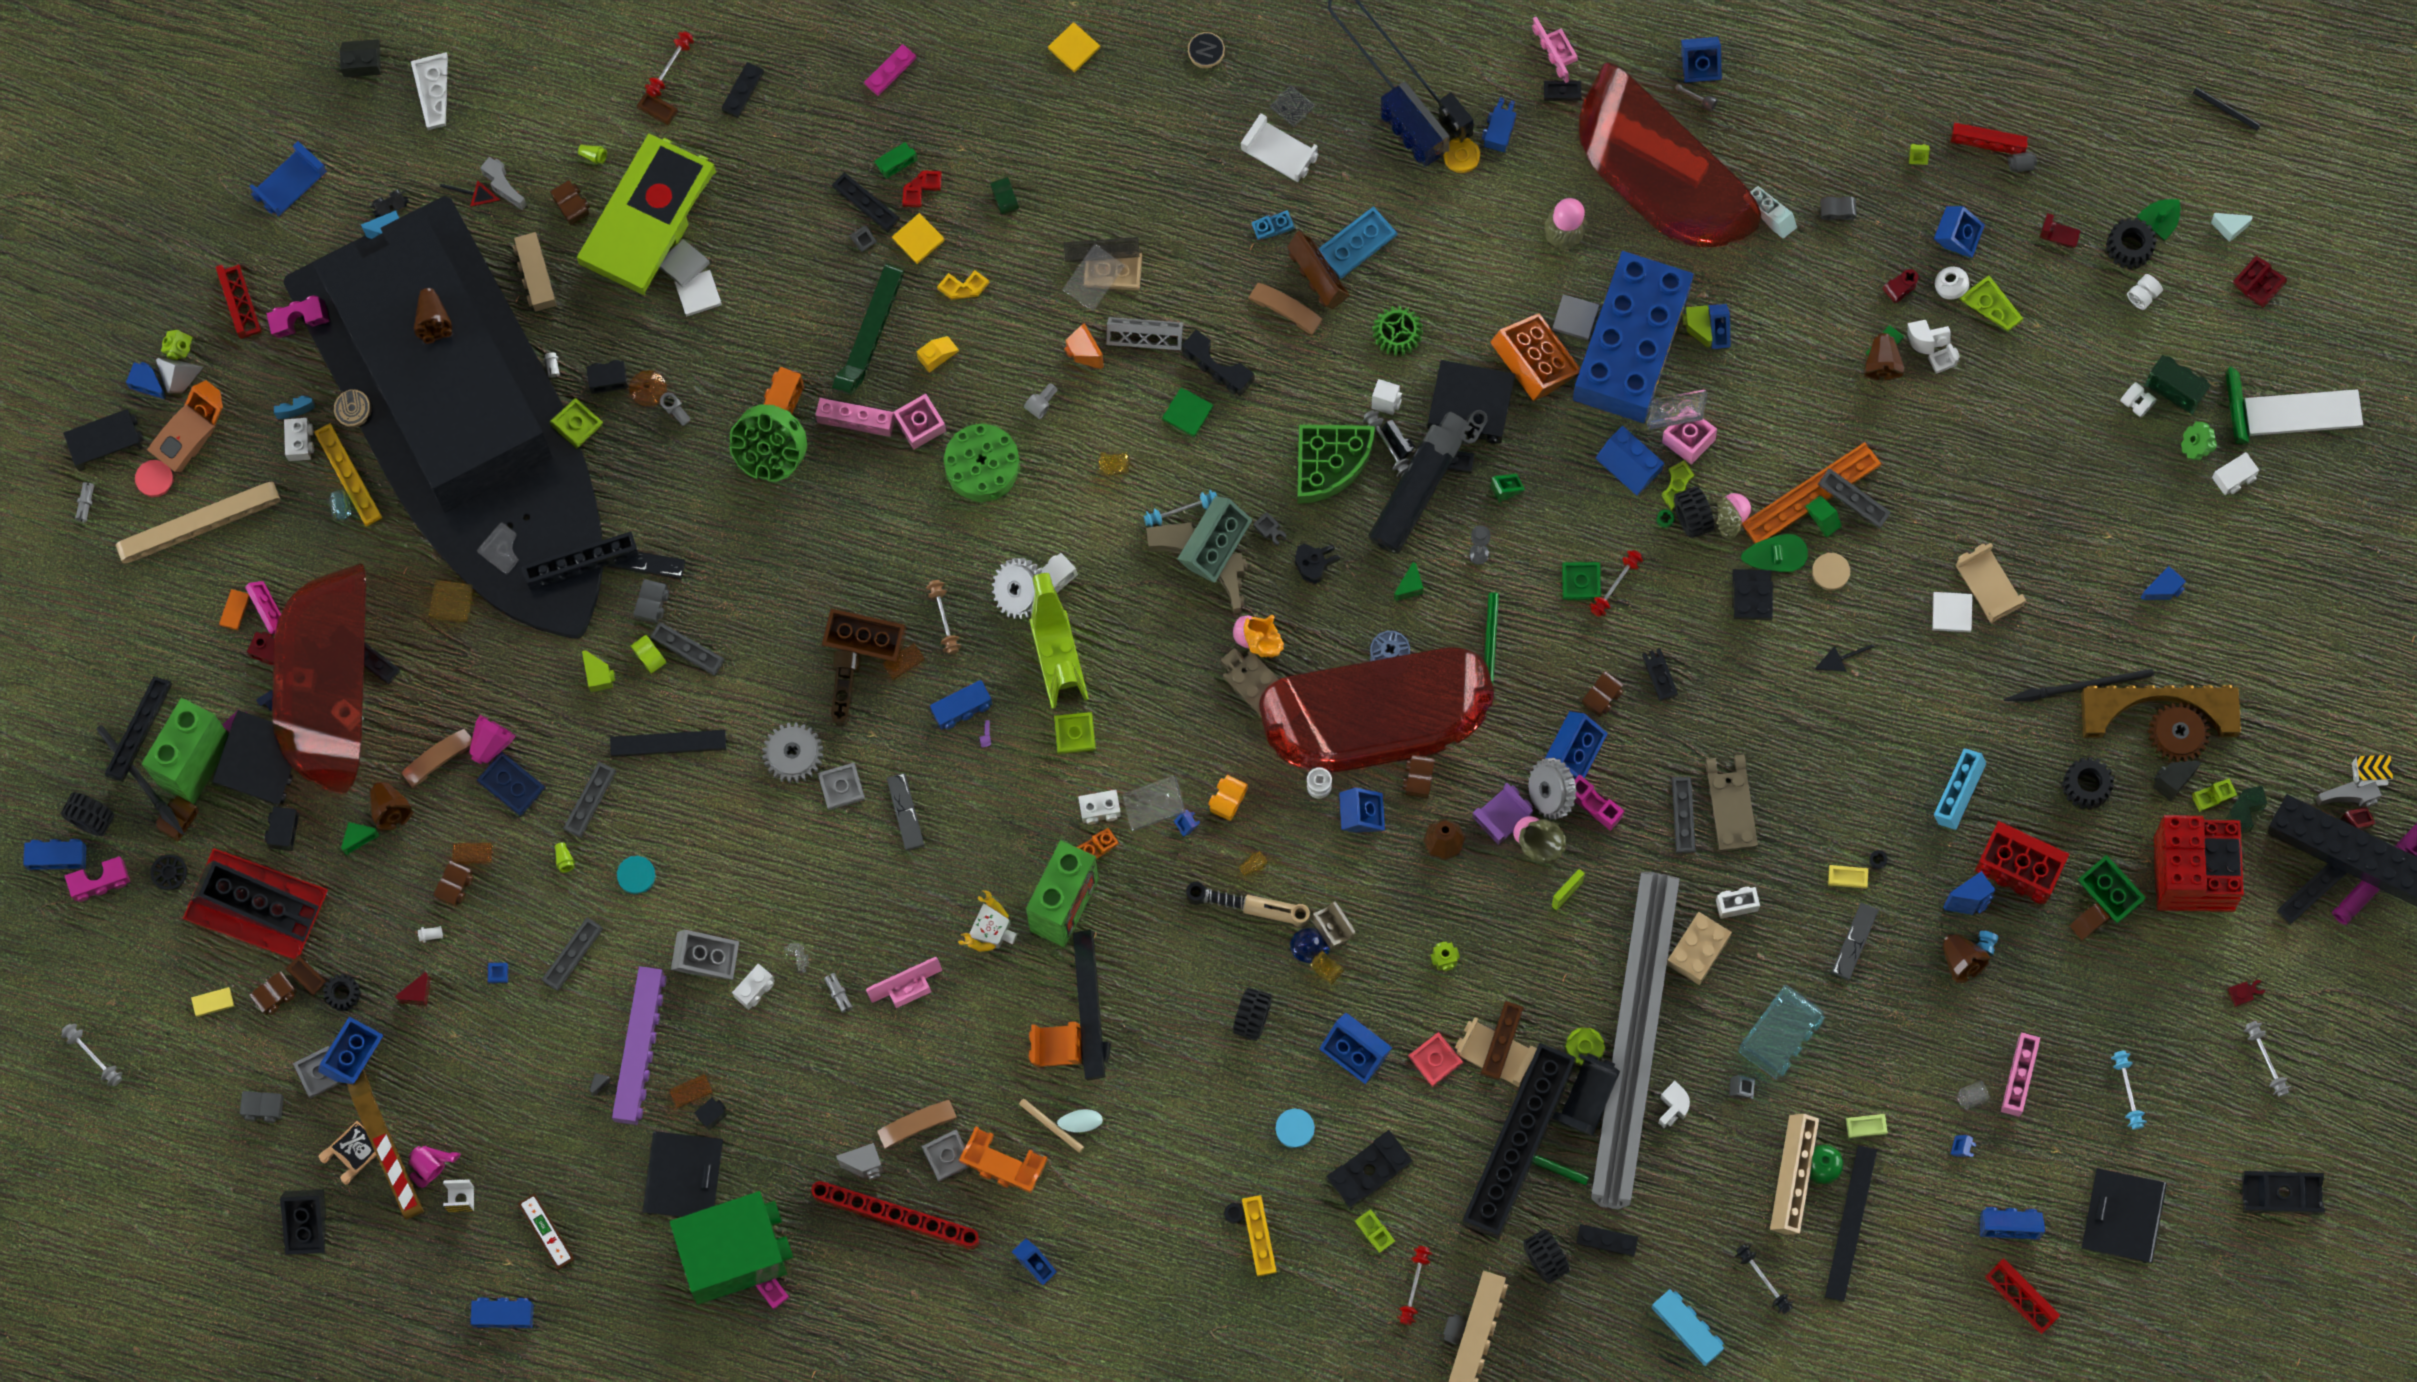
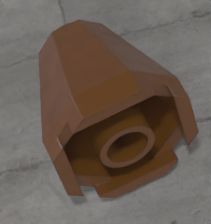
M1887 333L1878 334L1874 338L1864 368V377L1872 380H1879V377H1884V380L1901 378L1904 374V365L1894 337L1889 336Z
M377 782L370 790L372 818L379 830H393L397 828L396 824L401 823L403 825L407 823L414 813L407 799L388 782Z
M1441 819L1428 826L1423 841L1431 856H1436L1446 861L1460 855L1465 842V836L1459 824L1447 819Z
M1950 934L1944 939L1943 950L1952 978L1956 983H1966L1969 981L1967 977L1972 975L1975 978L1989 965L1988 960H1990V956L1987 952L1960 934Z

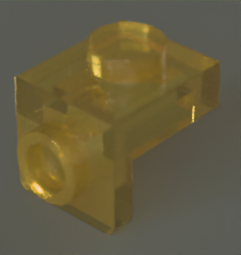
M1101 452L1099 460L1100 470L1108 476L1129 473L1130 455L1127 453L1109 455Z
M1323 951L1315 956L1310 964L1314 972L1331 985L1344 972V969L1330 959Z

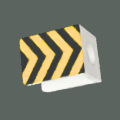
M2390 755L2356 756L2352 762L2353 780L2357 787L2375 781L2377 786H2387L2388 780L2393 779Z
M470 1180L443 1181V1184L448 1189V1203H443V1206L448 1212L474 1211V1186ZM458 1194H465L467 1200L466 1202H456L455 1198Z

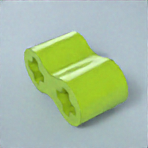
M644 635L630 645L650 674L667 663L647 635Z

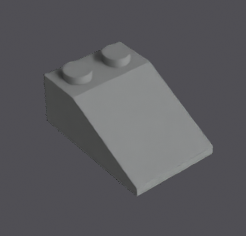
M689 930L679 931L676 936L671 970L733 980L739 941Z

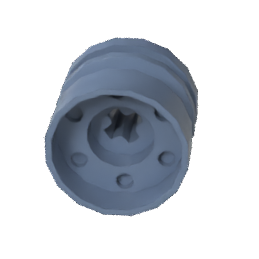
M1396 631L1379 633L1373 639L1370 647V664L1372 669L1384 678H1395L1403 674L1410 660L1408 640ZM1387 650H1394L1393 654H1391L1390 652L1387 653Z

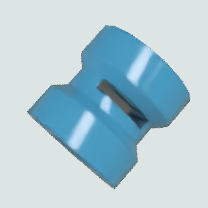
M1980 931L1978 936L1979 943L1976 945L1985 950L1989 956H1993L1995 951L1994 944L1998 941V935L1989 931Z

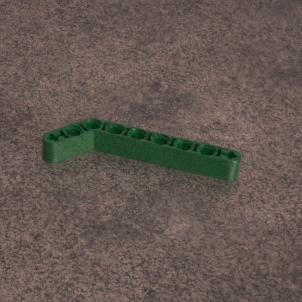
M888 263L885 264L847 364L835 376L832 386L833 390L851 395L862 384L905 272L904 268Z

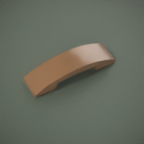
M1257 283L1248 299L1264 308L1266 306L1293 321L1297 327L1311 335L1314 334L1322 321V318L1297 300L1261 283Z
M465 729L448 736L415 759L401 774L413 789L428 778L427 775L457 754L461 755L469 750L472 738Z
M946 1100L902 1117L877 1132L884 1148L887 1149L924 1130L952 1121L957 1116L950 1100Z

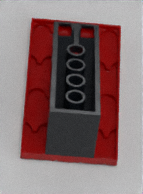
M213 848L182 919L294 960L298 955H301L328 889Z

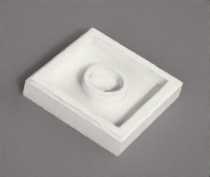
M710 270L699 273L684 287L674 281L686 317L722 305Z
M1934 592L1932 630L1971 633L1972 594Z

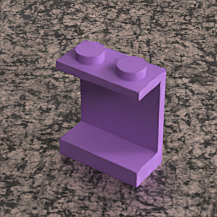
M1508 783L1504 785V789L1483 808H1477L1472 815V818L1498 845L1513 833L1514 827L1520 819L1533 815L1532 804L1527 799L1523 800L1519 796L1520 792L1513 785L1510 786Z

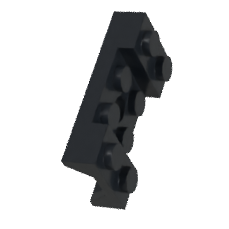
M1387 1130L1347 1163L1328 1174L1326 1180L1336 1189L1349 1210H1351L1413 1164V1160L1390 1130ZM1372 1166L1375 1169V1173L1368 1176L1364 1173V1168Z
M2244 1171L2242 1173L2243 1213L2284 1212L2302 1213L2303 1215H2323L2325 1213L2322 1195L2324 1173ZM2279 1188H2287L2289 1196L2282 1197L2279 1194Z

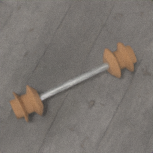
M933 580L929 582L926 589L931 590V593L928 595L929 598L937 599L947 636L941 641V644L946 646L943 652L949 655L959 652L958 649L962 646L957 644L959 637L950 635L941 602V598L947 593L946 590H942L945 584L940 582V580Z

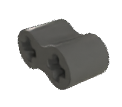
M1824 197L1820 200L1821 219L1852 220L1857 217L1856 198Z

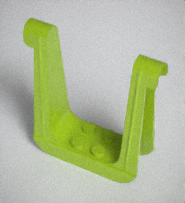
M1037 574L1032 579L1034 598L1031 619L1029 621L1051 708H1056L1059 690L1078 686L1084 701L1089 700L1067 611L1064 610L1050 574Z

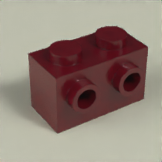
M255 632L247 653L250 658L285 671L294 649L290 645L291 643L285 639L280 638V640H277L267 632H262V634Z

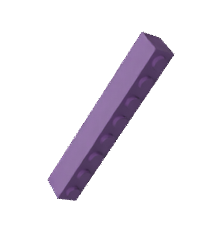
M639 966L612 1115L614 1122L638 1125V1120L642 1119L643 1108H641V1102L645 1101L646 1098L644 1085L645 1082L649 1081L650 1070H647L648 1063H652L653 1059L651 1046L656 1042L657 1033L654 1032L655 1025L659 1024L660 1013L657 1012L658 1007L662 1006L663 1003L661 990L662 987H665L667 979L662 969Z

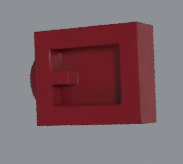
M2047 213L2039 238L2075 248L2081 231L2053 222L2054 215Z

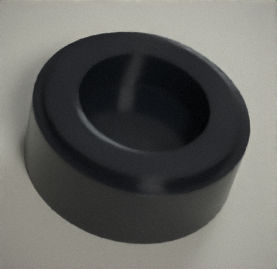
M1237 1203L1229 1204L1224 1211L1225 1219L1232 1224L1241 1222L1244 1217L1242 1206Z

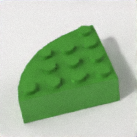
M1299 425L1297 504L1313 503L1327 499L1340 493L1352 484L1361 474L1369 460L1373 448L1375 426Z

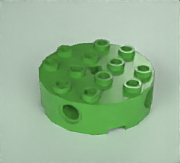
M759 404L747 409L731 428L729 435L730 454L737 466L751 477L756 479L759 477L770 482H777L788 478L802 462L807 450L804 428L789 411L775 405Z
M983 423L967 426L955 433L947 444L943 458L947 480L954 491L977 502L997 500L1007 494L1014 486L1013 484L1016 482L1020 471L1018 449L1011 436L997 426Z

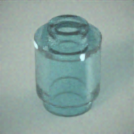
M345 491L332 492L329 498L332 517L337 518V520L347 519L351 514L348 495H346Z

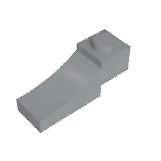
M489 157L480 167L482 174L492 181L490 184L494 192L523 210L527 205L526 201L506 180L505 165L500 160H493Z
M2355 781L2320 793L2315 800L2318 806L2333 802L2359 803L2360 807L2364 805L2371 807L2378 803L2382 795L2376 781L2357 788Z

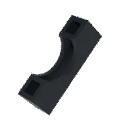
M1196 329L1182 345L1183 356L1189 361L1193 360L1203 372L1208 371L1216 382L1225 384L1229 392L1234 395L1238 394L1241 397L1255 380V374L1241 363L1233 366L1217 364L1209 353L1211 340Z

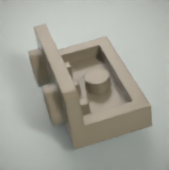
M1336 901L1332 902L1327 908L1310 916L1330 949L1347 942L1355 934L1353 926L1349 923Z

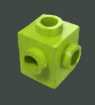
M179 330L167 331L162 341L161 352L166 354L167 358L171 360L186 358L190 352V344L193 337Z
M1446 941L1436 944V947H1433V954H1430L1432 963L1437 966L1438 971L1454 969L1457 966V959L1460 958L1457 947L1454 948L1452 942L1447 944ZM1449 953V956L1444 957L1442 954Z

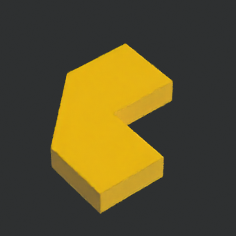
M976 270L973 271L964 283H961L948 273L937 286V289L951 300L978 297L990 281Z

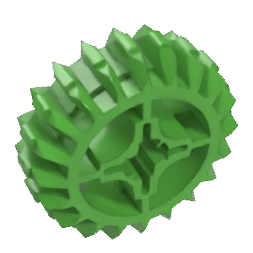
M1392 306L1390 312L1384 309V315L1379 313L1378 319L1374 320L1376 326L1372 327V331L1375 332L1373 338L1377 339L1376 345H1381V350L1387 348V354L1394 351L1395 356H1397L1398 352H1401L1404 356L1405 350L1411 353L1412 347L1417 348V342L1422 340L1420 336L1423 335V330H1421L1423 324L1418 323L1420 318L1419 316L1414 317V311L1408 313V307L1404 311L1401 310V306H1398V310H1395ZM1398 319L1396 322H1390L1391 320ZM1405 321L1411 325L1413 332H1410L1404 326ZM1401 325V332L1399 331V333H1396L1395 335V330L1399 329ZM1382 329L1391 335V340L1384 336ZM1399 340H1406L1404 342L1397 343Z

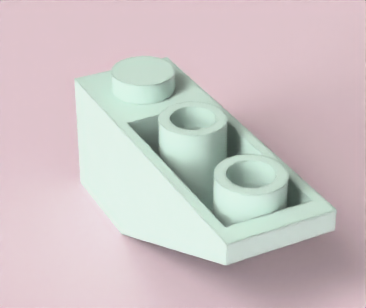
M1759 186L1744 196L1747 203L1780 237L1785 238L1797 228L1793 213Z

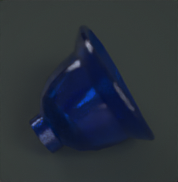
M1315 928L1301 929L1293 935L1290 941L1292 954L1304 963L1320 962L1328 956L1331 950L1318 929Z

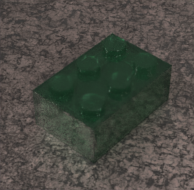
M2163 354L2151 370L2145 386L2191 415L2195 413L2211 386L2205 378L2194 375L2189 368L2178 365L2173 358Z

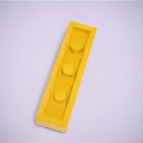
M1259 1195L1243 1198L1242 1204L1257 1277L1275 1274L1277 1271L1262 1197Z

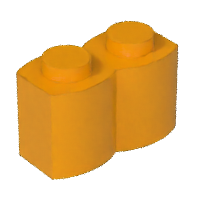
M1226 775L1225 779H1220L1217 785L1219 791L1216 796H1211L1208 805L1210 806V812L1231 821L1247 792L1248 784Z

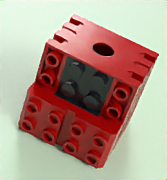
M2164 815L2153 837L2156 910L2235 912L2236 907L2239 905L2238 902L2241 901V897L2244 895L2240 820H2204L2203 816Z

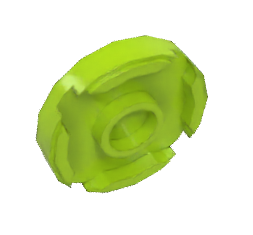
M1578 1028L1568 1036L1565 1046L1566 1054L1576 1057V1065L1582 1066L1584 1062L1579 1058V1054L1585 1056L1588 1053L1595 1055L1599 1061L1605 1049L1602 1036L1592 1028Z

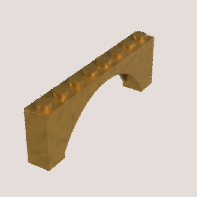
M2133 685L2125 686V688H2117V686H2106L2105 688L2087 686L2081 693L2083 738H2103L2105 729L2119 714L2132 706L2149 701H2169L2178 704L2182 703L2183 706L2189 704L2192 710L2196 707V712L2198 714L2203 713L2202 717L2207 719L2218 732V737H2238L2241 733L2239 689L2233 688L2232 685H2223L2221 688H2214L2212 685H2204L2202 688H2194L2193 685H2186L2182 688H2175L2173 685H2167L2163 688H2156L2153 685H2148L2144 688H2136Z

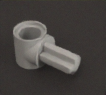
M1048 384L1040 395L1033 394L1025 403L1024 408L1038 419H1041L1049 409L1048 401L1058 389L1053 384Z
M668 392L661 396V406L668 414L672 413L682 426L691 420L682 409V403L673 393ZM667 397L674 398V404L670 407L665 406L664 403Z

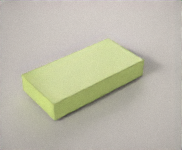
M1885 1114L1845 1119L1848 1139L1888 1134Z

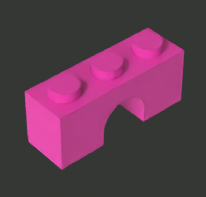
M309 296L305 301H295L290 303V306L284 308L277 307L272 312L266 313L271 334L277 338H282L296 333L294 323L300 316H304L305 323L312 327L329 322L325 300L318 296Z
M1579 774L1574 780L1577 790L1574 802L1611 831L1623 817L1624 810L1609 799L1607 801L1594 790V786Z
M119 856L102 862L103 875L98 880H89L87 873L83 869L65 875L72 899L83 902L92 895H103L112 888L119 889L125 887L130 882L124 860Z

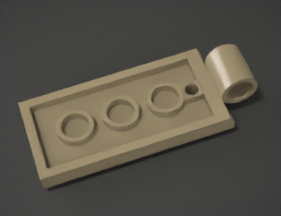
M1233 648L1220 660L1221 665L1228 671L1227 674H1223V678L1277 734L1306 708L1251 651H1248V655L1243 658L1240 652ZM1242 669H1245L1247 672H1246V673H1242L1241 670H1242Z

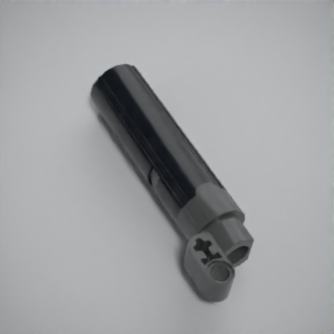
M1476 410L1472 412L1466 421L1460 416L1448 412L1439 426L1431 425L1413 456L1407 471L1404 472L1368 535L1374 544L1393 554L1400 553L1434 494L1436 486L1442 480L1461 445H1469L1475 442L1487 423V415L1484 411ZM1474 415L1480 416V424H1476L1474 422ZM1471 428H1473L1474 430H1472L1469 435L1471 438L1467 440V435L1464 433L1469 432Z

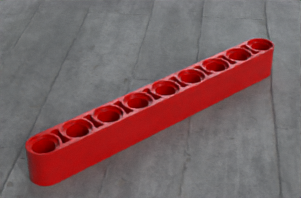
M823 1181L815 1182L811 1187L812 1195L818 1202L966 1249H975L979 1244L978 1233L972 1228ZM818 1188H825L826 1192L824 1195H816ZM839 1193L844 1194L845 1197L842 1201L837 1202L834 1200L835 1195ZM857 1199L863 1201V1205L859 1208L853 1206V1202ZM875 1205L882 1207L881 1212L877 1214L872 1213L871 1210ZM894 1211L901 1213L900 1217L896 1220L890 1218L891 1213ZM912 1217L919 1218V1223L913 1226L909 1224V1220ZM936 1223L938 1228L935 1231H929L927 1229L928 1225ZM949 1229L957 1231L954 1237H948L946 1232ZM974 1235L976 1237L973 1243L965 1242L966 1236Z

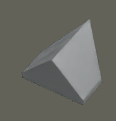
M156 359L167 393L182 394L203 369L202 366L179 360Z

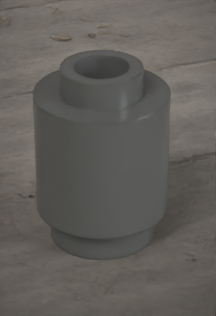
M2031 151L2013 154L2012 157L2008 158L2010 171L2018 173L2034 170V166H2037L2036 155H2033Z
M1453 1314V1317H1448L1443 1333L1445 1336L1444 1341L1459 1345L1467 1324L1464 1321L1465 1317Z

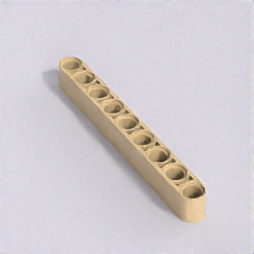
M267 482L123 539L116 544V548L122 563H130L279 503L281 499L274 482Z

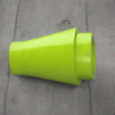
M581 144L578 149V155L596 164H603L607 157V150L602 146Z
M556 844L554 848L557 869L561 873L572 871L575 867V861L568 851L566 844Z

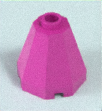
M479 715L475 723L469 751L472 755L471 759L479 764H482V762L488 763L512 743L516 735L496 722L488 721V718Z

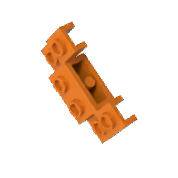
M975 1126L960 1156L959 1162L980 1172L979 1175L985 1179L990 1180L993 1178L998 1180L997 1183L1007 1188L1009 1185L1032 1193L1048 1158L1037 1155L1032 1150H1029L1024 1162H1021L993 1150L989 1146L994 1138V1134L986 1133Z

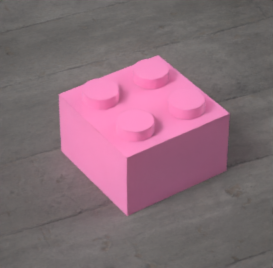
M927 394L920 396L893 412L895 421L913 450L946 432L945 423Z
M1687 407L1663 432L1662 443L1692 465L1716 440L1717 428Z

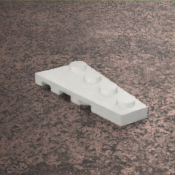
M447 52L411 61L428 130L446 126Z

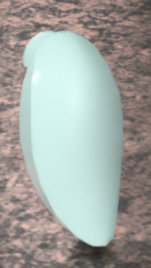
M1083 1109L1066 1114L1058 1120L1057 1124L1066 1131L1087 1132L1100 1126L1103 1119L1098 1112Z

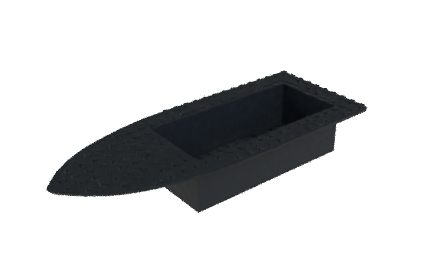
M443 196L381 227L382 234L372 239L365 235L285 276L283 283L293 302L305 301L309 296H318L325 300L329 322L312 327L305 323L304 316H301L341 393L348 390H358L370 399L372 404L371 415L359 427L398 499L413 523L435 551L478 595L510 618L551 634L574 639L581 638L587 630L598 600L603 567L530 590L522 566L603 540L599 511L589 469L581 446L576 449L549 425L550 421L564 407L452 199ZM425 288L435 290L452 323V335L450 337L435 340L430 344L424 343L423 339L418 338L414 333L420 291ZM526 516H530L529 520H524ZM513 525V528L507 529V526Z

